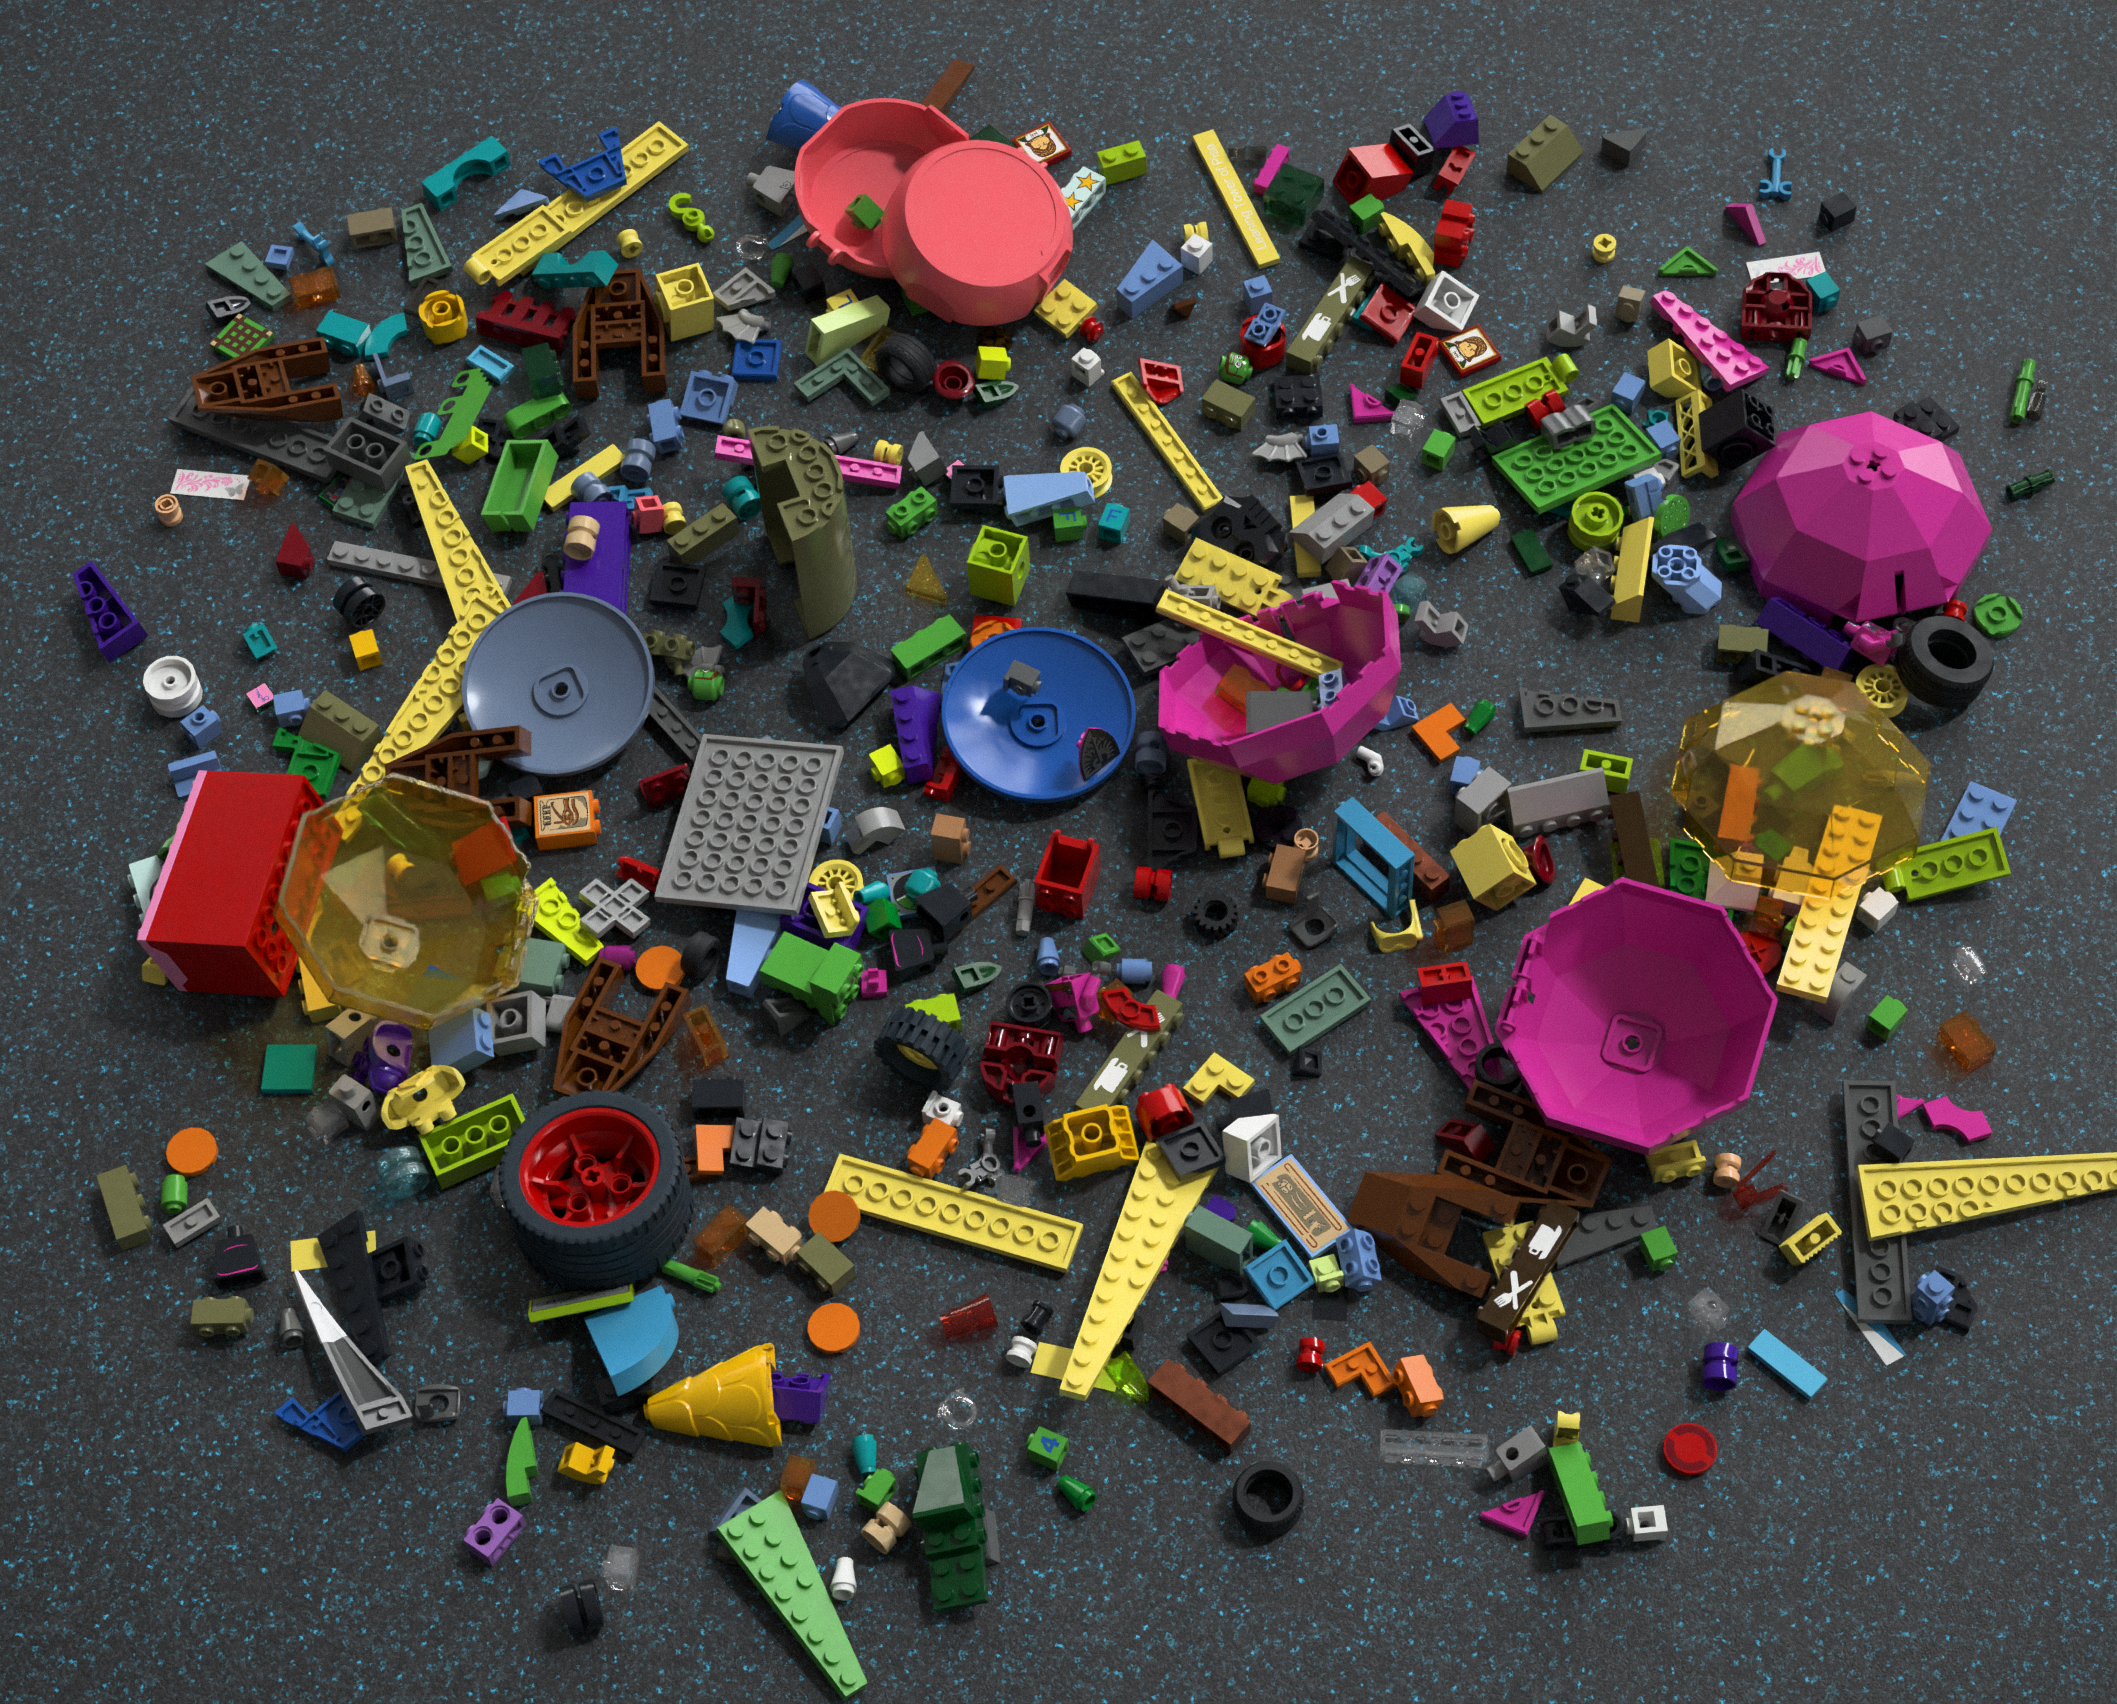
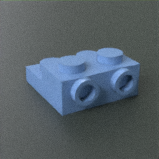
M699 370V372L691 371L680 410L681 417L723 426L727 420L730 406L733 407L739 386L734 377L721 374L718 377L706 370Z

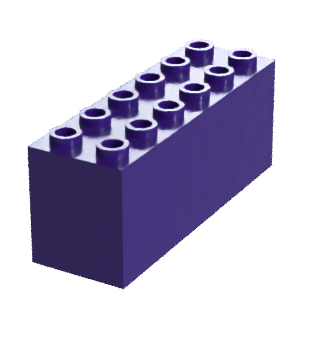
M627 501L570 502V512L565 514L566 526H569V521L572 517L584 515L595 519L599 523L600 529L592 558L577 560L569 557L564 551L562 552L565 570H561V583L564 584V587L559 592H573L596 597L616 607L627 616L633 529ZM564 531V543L568 531Z

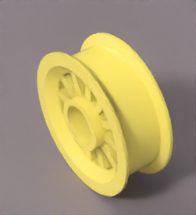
M1082 447L1069 452L1063 458L1060 466L1061 473H1087L1093 484L1095 498L1102 496L1111 486L1112 466L1110 459L1104 452L1096 448Z
M1872 664L1865 667L1857 676L1853 692L1857 707L1866 715L1878 719H1886L1898 715L1905 708L1909 691L1902 684L1897 674L1896 667L1890 664L1883 666Z
M845 860L826 861L817 866L809 878V883L826 890H834L832 888L836 886L837 882H843L850 893L852 901H854V892L864 888L862 874L854 864Z

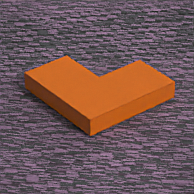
M1449 703L1414 724L1411 731L1439 764H1442L1460 753V747L1450 737L1449 733L1464 725L1465 718L1452 703Z
M734 1125L695 1126L697 1175H723V1152L731 1151Z
M1370 1341L1324 1365V1370L1337 1390L1359 1378L1373 1400L1397 1388L1393 1377Z

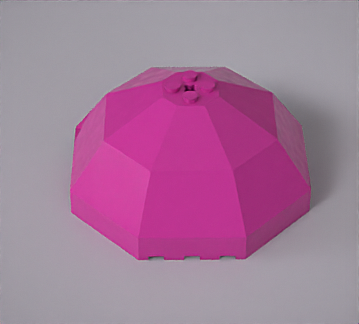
M1872 411L1778 433L1776 436V446L1766 452L1733 503L1730 519L1739 544L1750 559L1749 569L1760 596L1768 600L1771 597L1778 596L1805 611L1807 615L1821 620L1827 627L1832 625L1834 614L1859 625L1861 622L1888 616L1894 617L1898 613L1904 615L1906 612L1932 606L1940 607V604L1948 603L1950 598L1954 599L1957 597L1965 580L1971 574L1982 552L1986 549L1992 527L1960 454L1938 440ZM1870 465L1876 466L1877 471L1867 469V467ZM1903 574V585L1897 604L1895 575Z
M1334 580L1331 581V584L1338 599L1324 597L1322 591L1317 592L1316 590L1301 596L1304 603L1302 606H1298L1294 598L1280 603L1278 607L1273 608L1271 606L1257 611L1259 621L1253 622L1250 614L1237 618L1286 639L1279 620V616L1283 615L1296 643L1343 662L1342 670L1351 683H1348L1335 695L1337 700L1329 708L1324 706L1319 711L1250 735L1246 734V692L1276 691L1279 686L1284 687L1276 677L1275 669L1278 662L1225 640L1222 642L1220 638L1202 631L1199 634L1200 639L1193 646L1188 644L1176 655L1178 660L1171 667L1165 666L1159 673L1158 727L1169 748L1222 770L1272 784H1277L1338 763L1388 714L1400 675L1401 657L1398 614L1387 591L1372 592L1370 587L1360 585L1349 587L1346 582ZM1285 665L1281 666V675L1291 686L1303 677L1302 672ZM1308 676L1303 681L1304 684L1301 687H1299L1296 691H1301L1305 684L1309 681L1311 676Z
M1622 877L1614 881L1613 884L1601 890L1598 889L1582 897L1581 900L1550 913L1549 923L1524 935L1511 975V979L1516 982V985H1513L1512 988H1507L1494 1031L1547 1126L1649 1156L1747 1106L1778 999L1765 981L1763 973L1756 961L1751 957L1746 944L1733 926L1723 906ZM1528 992L1535 996L1533 1004L1528 1001ZM1635 1038L1636 1043L1640 1046L1633 1050L1628 1049V1045L1625 1042Z

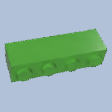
M1580 1442L1549 1448V1467L1577 1545L1610 1539L1609 1527H1613V1518L1610 1510L1606 1511L1604 1508L1606 1507L1603 1491H1598L1597 1489L1599 1487L1598 1477L1595 1471L1591 1472L1590 1470L1591 1459L1589 1453L1583 1451Z

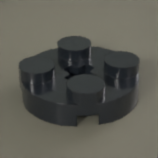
M1282 805L1263 807L1258 811V815L1253 823L1254 838L1257 842L1259 841L1260 844L1264 845V849L1275 852L1277 844L1292 847L1295 834L1303 828L1302 820L1297 814V810L1293 807ZM1281 825L1284 828L1280 832H1276L1272 827Z

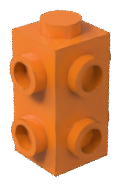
M1289 952L1283 955H1275L1268 962L1260 966H1253L1244 973V986L1256 1005L1263 1001L1269 1002L1277 994L1285 990L1291 991L1300 984L1302 967L1297 959L1291 957Z
M934 1118L930 1125L926 1124L920 1135L921 1138L907 1152L910 1171L916 1176H924L930 1180L936 1173L939 1174L942 1171L946 1157L949 1153H954L959 1144L957 1129L937 1118Z
M1424 1354L1400 1358L1392 1372L1394 1383L1402 1394L1405 1407L1408 1408L1411 1417H1430L1434 1415L1444 1398L1442 1389L1437 1385L1433 1376L1432 1367L1427 1363Z

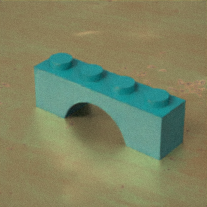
M490 136L422 181L421 184L425 197L441 212L458 200L457 188L465 178L474 174H487L494 177L509 167L511 163L508 150L493 136Z
M605 250L589 251L580 261L572 265L559 253H543L531 275L545 289L601 287L608 285L618 264Z

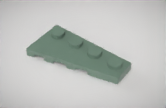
M420 203L401 210L410 285L414 286L453 272L452 265L423 204Z
M242 241L205 263L206 270L211 273L215 272L226 282L233 283L237 289L242 292L246 291L252 295L253 299L273 311L293 300L289 291Z

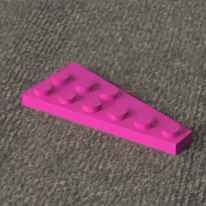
M1665 290L1653 295L1650 304L1664 320L1671 321L1674 325L1672 329L1676 334L1681 333L1684 336L1686 346L1702 364L1712 369L1711 375L1715 379L1720 378L1724 383L1723 388L1726 392L1766 375L1769 367L1760 358L1753 356L1745 350L1743 345L1733 341L1724 331L1717 329L1708 319L1701 317L1693 311L1691 306L1677 299L1673 293Z
M1471 976L1472 998L1422 1005L1418 988L1400 991L1399 997L1470 1091L1474 1080H1476L1474 1074L1476 1056L1486 1045L1494 1043L1473 976ZM1499 1057L1491 1058L1485 1062L1484 1071L1488 1076L1495 1079H1505Z

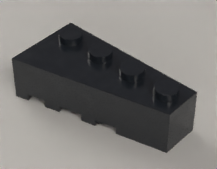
M1075 570L1065 592L1071 606L1100 615L1104 611L1114 619L1121 621L1123 617L1136 620V625L1145 627L1146 623L1153 625L1169 618L1156 612V607L1165 592L1162 580Z

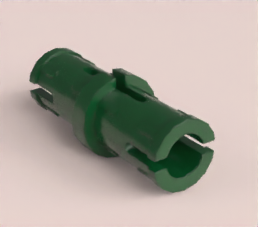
M2048 469L2034 476H2025L2023 480L2007 485L2005 491L2008 498L2013 500L2027 493L2033 494L2037 492V489L2054 484L2055 478L2052 471Z

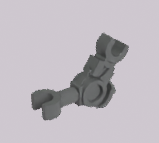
M984 1129V1134H980L979 1137L980 1145L983 1146V1154L980 1156V1159L969 1165L968 1168L959 1170L956 1174L955 1179L964 1177L968 1181L962 1187L963 1190L970 1189L975 1180L980 1183L986 1178L991 1177L988 1179V1183L993 1185L1004 1176L1005 1172L999 1169V1159L993 1154L995 1129Z

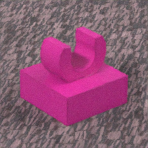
M878 968L863 971L861 975L862 998L888 997L887 971L878 970Z

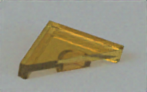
M922 554L906 585V592L947 604V595L926 555Z

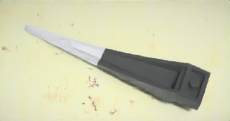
M295 1270L293 1277L349 1415L355 1419L363 1436L410 1423L413 1415L402 1395L381 1375L349 1339L322 1305L299 1271Z

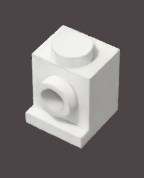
M1083 348L1071 358L1072 376L1088 387L1105 374V371L1101 369V359L1092 350Z
M934 1090L922 1109L923 1123L929 1125L934 1118H937L952 1127H958L964 1115L960 1103L938 1095V1092Z
M1664 1505L1631 1508L1630 1518H1625L1627 1535L1632 1534L1633 1542L1658 1539L1666 1541L1668 1529ZM1641 1525L1649 1526L1646 1528H1640Z

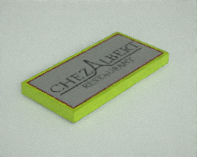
M627 1283L623 1287H613L608 1290L604 1288L600 1291H593V1289L589 1291L577 1290L529 1300V1320L533 1323L633 1302L634 1285L633 1283L630 1285Z

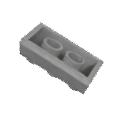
M1339 493L1292 529L1288 535L1320 564H1323L1334 555L1339 546L1345 547L1372 526L1375 509L1358 494Z

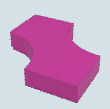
M1947 1096L1924 1103L1922 1106L1932 1130L1947 1129L1960 1135L1967 1144L1992 1135V1130L1982 1110H1962L1956 1107Z

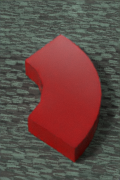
M1127 987L1102 991L1104 1004L1117 1021L1139 1031H1161L1156 1005H1145L1137 1002L1130 996Z

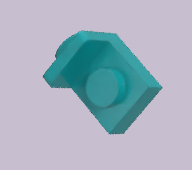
M255 623L244 629L245 633L242 634V639L248 645L255 660L277 650V646L264 623L259 626Z

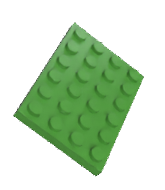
M1613 403L1590 413L1595 420L1596 434L1583 441H1574L1569 446L1561 449H1553L1545 437L1540 435L1492 456V464L1538 514H1541L1661 461L1662 453Z

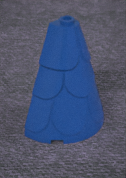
M799 80L791 86L781 100L782 107L779 109L778 114H774L766 139L777 144L801 149L841 107L814 85L804 80Z

